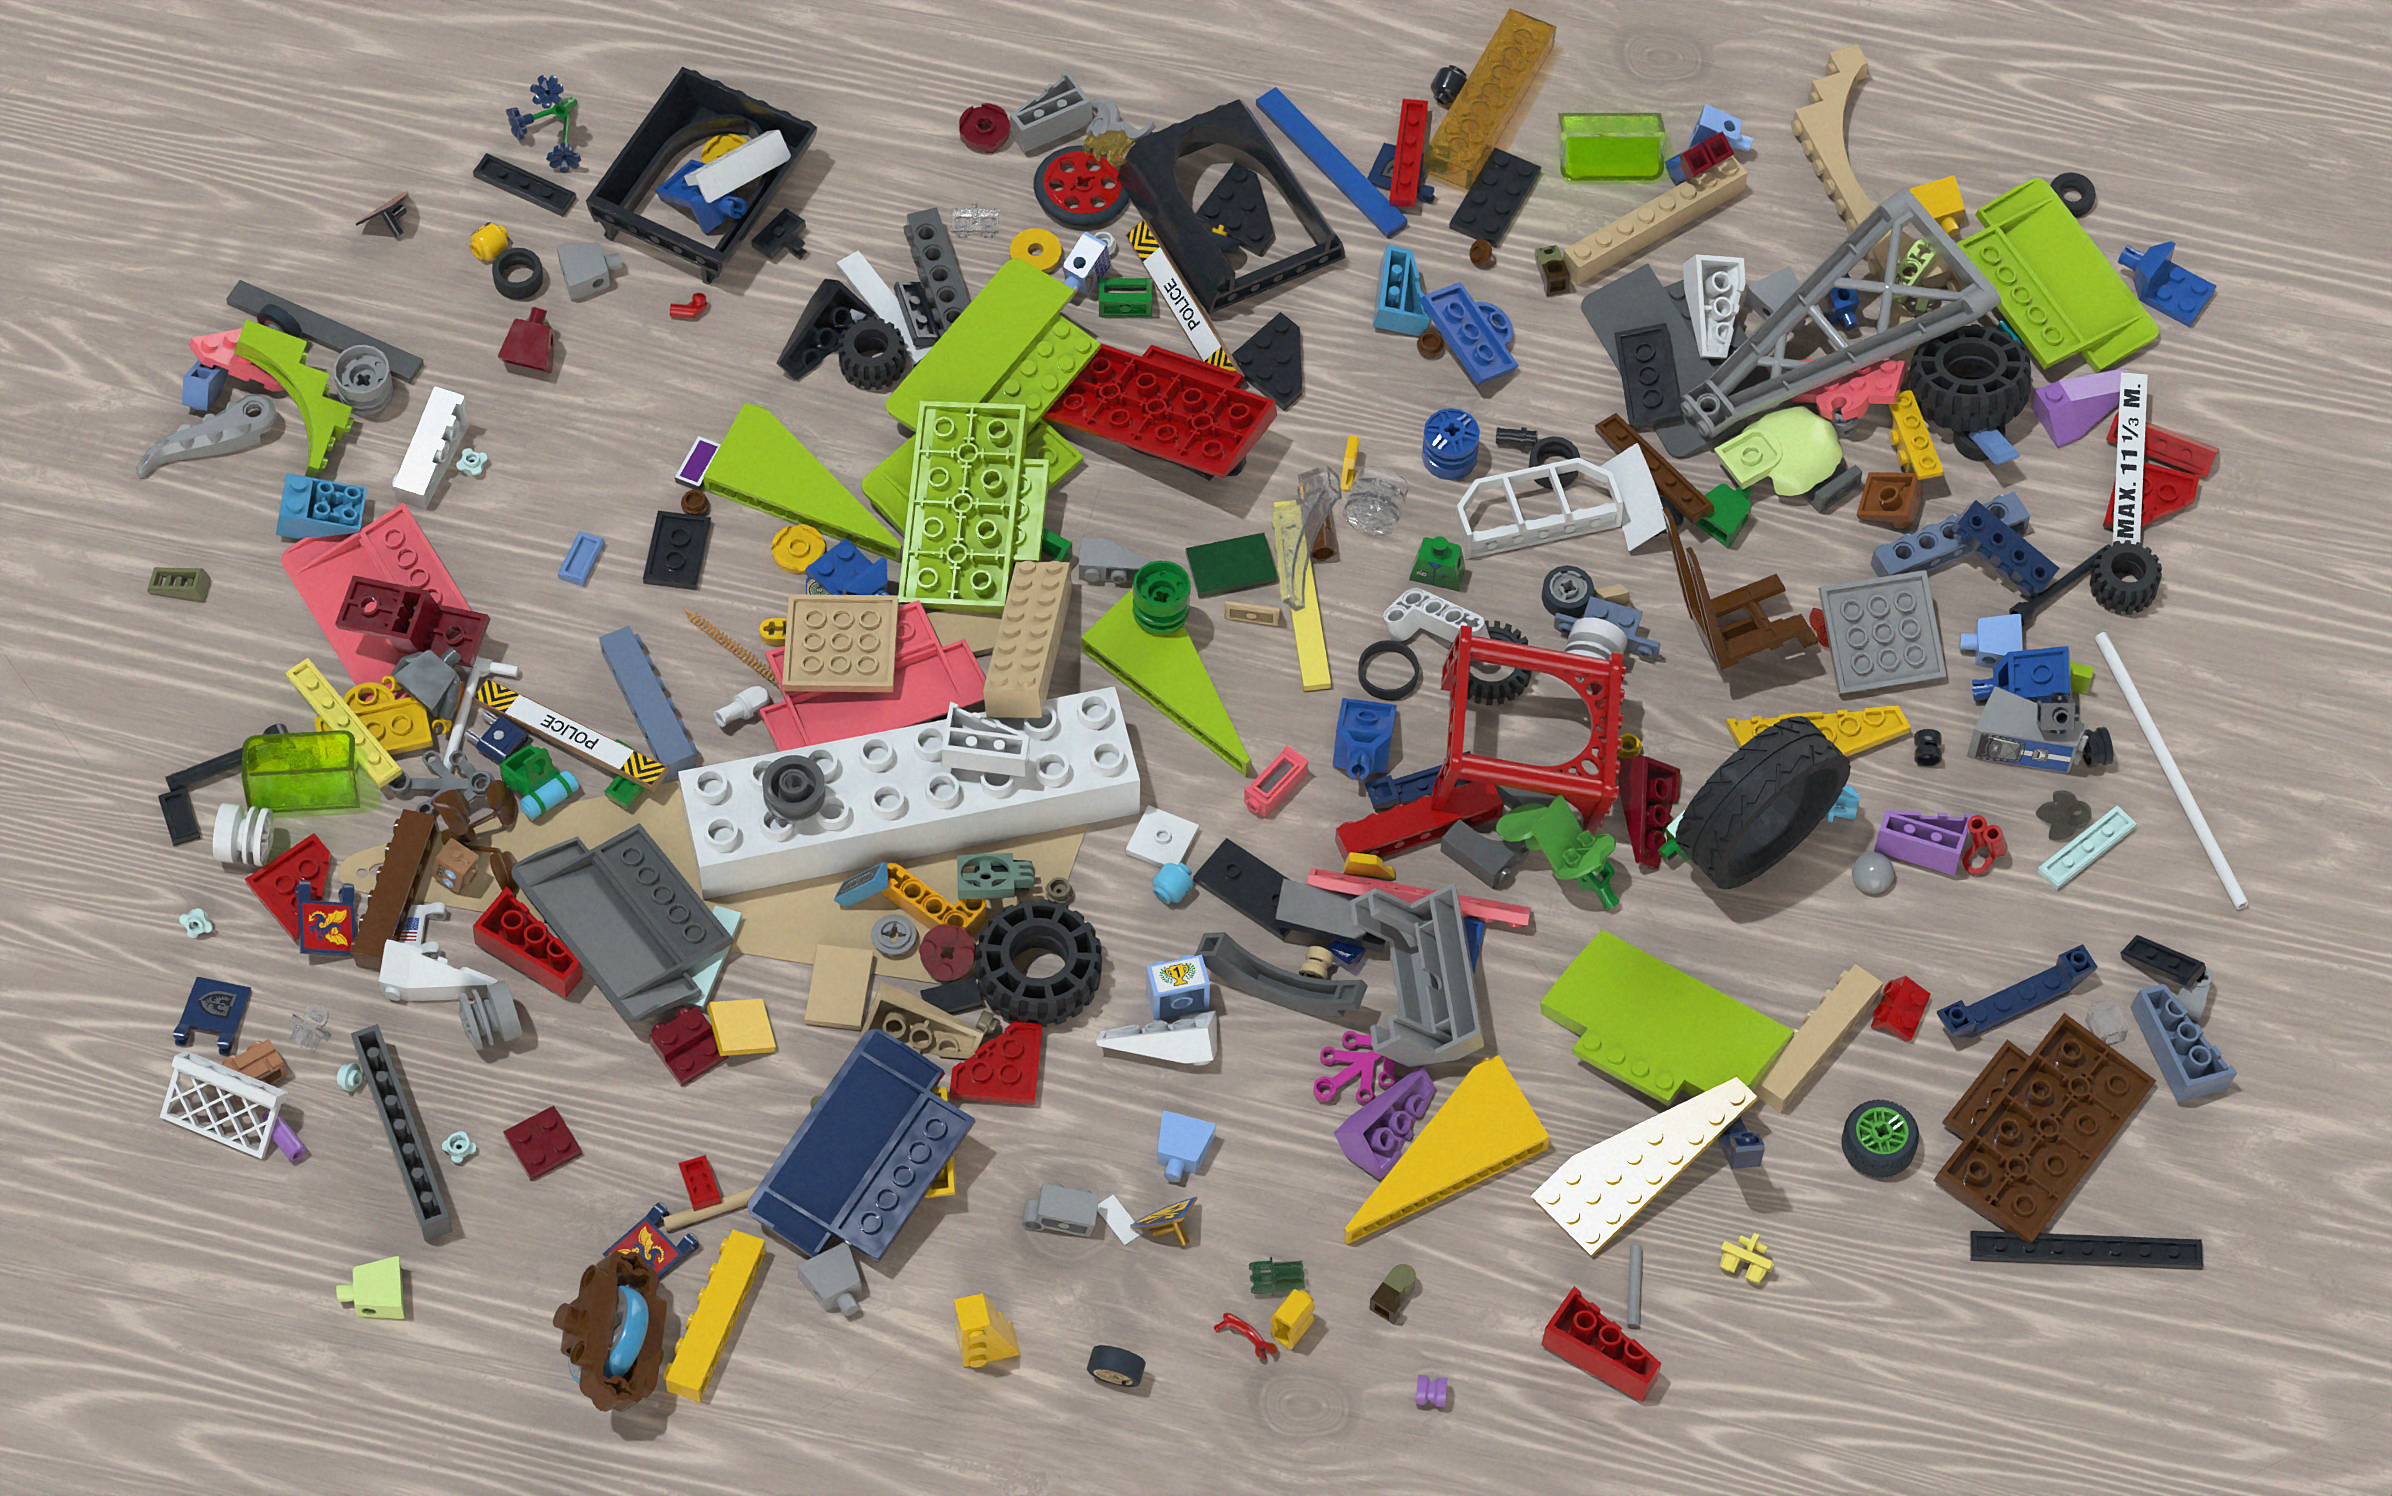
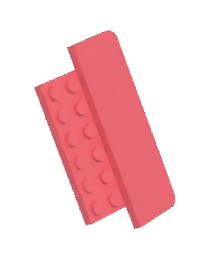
M404 502L362 528L360 532L319 538L305 537L286 549L281 557L283 567L355 685L366 682L382 684V678L390 676L399 660L408 654L399 653L388 639L337 628L335 622L353 575L428 590L437 604L472 611ZM368 603L365 606L364 611H373L376 608L377 603ZM454 631L451 633L449 641L458 640L462 632ZM392 681L389 684H384V686L391 689ZM402 688L399 691L392 692L395 700L411 697ZM372 693L362 695L366 702L374 697Z
M918 600L898 607L893 693L783 691L785 646L765 652V655L785 701L759 709V714L777 751L781 752L913 726L948 714L950 701L958 704L960 709L984 701L983 689L986 678L965 639L943 647L940 646L926 613Z

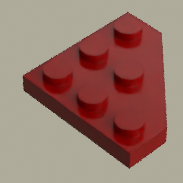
M2144 462L2141 528L2193 504L2200 476ZM2116 478L2103 527L2113 529Z
M315 833L245 878L246 885L294 942L299 939L295 887L300 880L309 881L311 884L310 901H323L331 862L330 851Z
M1013 1022L994 1040L990 1039L974 1051V1055L965 1062H960L954 1066L951 1074L950 1099L1035 1105L1042 1024Z

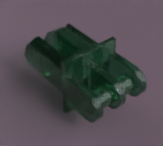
M1271 1257L1270 1261L1250 1263L1249 1270L1252 1271L1250 1281L1253 1282L1251 1293H1271L1274 1296V1291L1305 1289L1304 1271L1302 1269L1303 1261L1273 1262ZM1263 1270H1269V1272L1261 1273ZM1262 1282H1270L1271 1284H1262Z

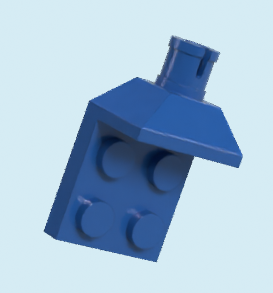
M691 159L655 190L659 199L691 208L702 232L705 234L721 224L729 216L735 219L741 218L740 214L744 216L747 205L740 198L736 189L707 203L698 185L688 186L684 176L706 165V163Z
M2172 241L2152 246L2146 253L2126 245L2118 259V263L2135 272L2133 282L2139 301L2190 328L2215 293L2217 286L2171 262L2176 245Z
M847 538L826 552L805 570V574L809 578H813L830 595H889L887 592V559L883 556L873 564Z
M2062 646L2007 652L1993 669V678L1972 680L1974 701L1989 699L1995 686L2032 702H2037L2038 696H2051V693L2063 692L2071 696L2069 647Z
M1342 698L1336 729L1333 766L1347 769L1349 776L1353 779H1356L1357 772H1360L1359 780L1365 779L1369 772L1387 773L1397 705Z

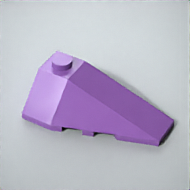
M2124 368L2061 380L2035 390L2031 409L2057 448L2081 439L2093 425L2101 422L2107 413L2119 406L2121 372L2127 373Z

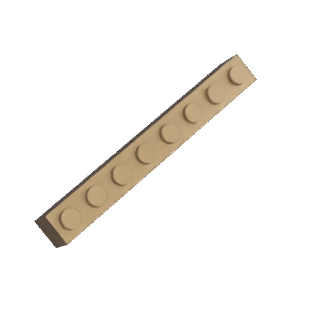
M1732 155L1564 249L1563 259L1570 273V278L1576 285H1579L1744 192L1748 172Z

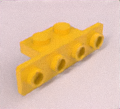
M1911 390L1899 392L1896 404H1888L1894 418L1892 430H1889V439L1891 445H1895L1897 448L1899 465L1904 466L1906 473H1915L1918 480L1942 476L1943 467L1913 392Z

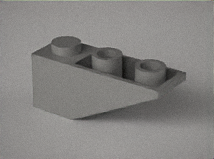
M1081 537L1079 579L1090 582L1099 580L1113 581L1115 583H1134V577L1138 570L1151 562L1109 539Z

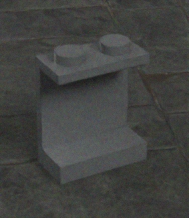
M1839 463L1830 477L1817 483L1808 492L1800 495L1820 514L1858 488L1863 471L1857 465L1847 470Z

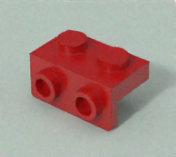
M1903 976L1890 980L1885 985L1883 998L1874 1010V1019L1871 1027L1875 1030L1885 1027L1901 1040L1907 1042L1912 1040L1931 994L1909 977Z

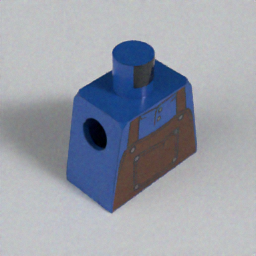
M1849 273L1844 278H1850ZM1834 287L1818 303L1820 310L1830 324L1840 322L1845 331L1851 330L1859 324L1854 315L1859 304L1856 290Z

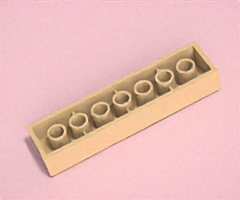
M1016 562L983 689L986 717L1042 718L1073 590L1070 562Z

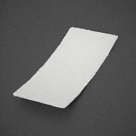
M1638 443L1600 466L1613 473L1623 500L1621 525L1628 551L1633 550L1666 529L1660 497Z

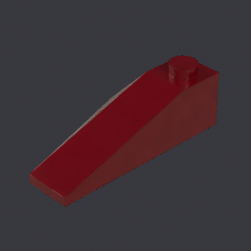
M1645 755L1621 760L1618 775L1619 794L1635 862L1651 869H1658L1662 858L1658 849L1666 843L1665 830L1673 820V817L1670 815L1673 804H1677L1680 795V769Z

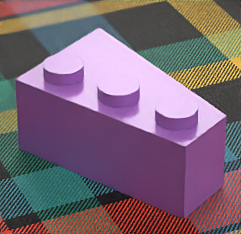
M1886 810L1874 851L1955 875L1969 832L1967 823L1973 814H1964V817H1948L1947 813H1938V816L1921 815V812Z

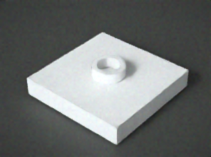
M1148 805L1125 849V854L1160 868L1169 862L1178 865L1179 862H1183L1199 830V825Z

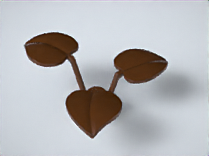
M501 780L490 782L486 790L487 800L494 811L469 824L470 819L468 818L470 806L460 791L455 789L448 790L436 796L430 804L438 810L449 827L441 833L443 845L445 846L449 839L453 838L471 851L492 852L490 865L501 890L503 891L507 886L513 892V896H515L519 886L513 880L511 871L518 862L513 854L509 851L501 852L499 848L470 845L475 840L473 828L498 816L501 824L504 826L511 825L516 821L518 804L511 789Z

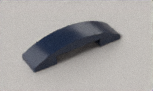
M1442 765L1396 779H1392V776L1389 775L1366 782L1365 787L1373 809L1393 808L1399 804L1407 805L1416 802L1423 796H1432L1433 784ZM1457 779L1454 787H1461L1470 781Z

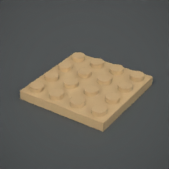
M789 594L782 681L783 691L893 693L899 606L898 596Z

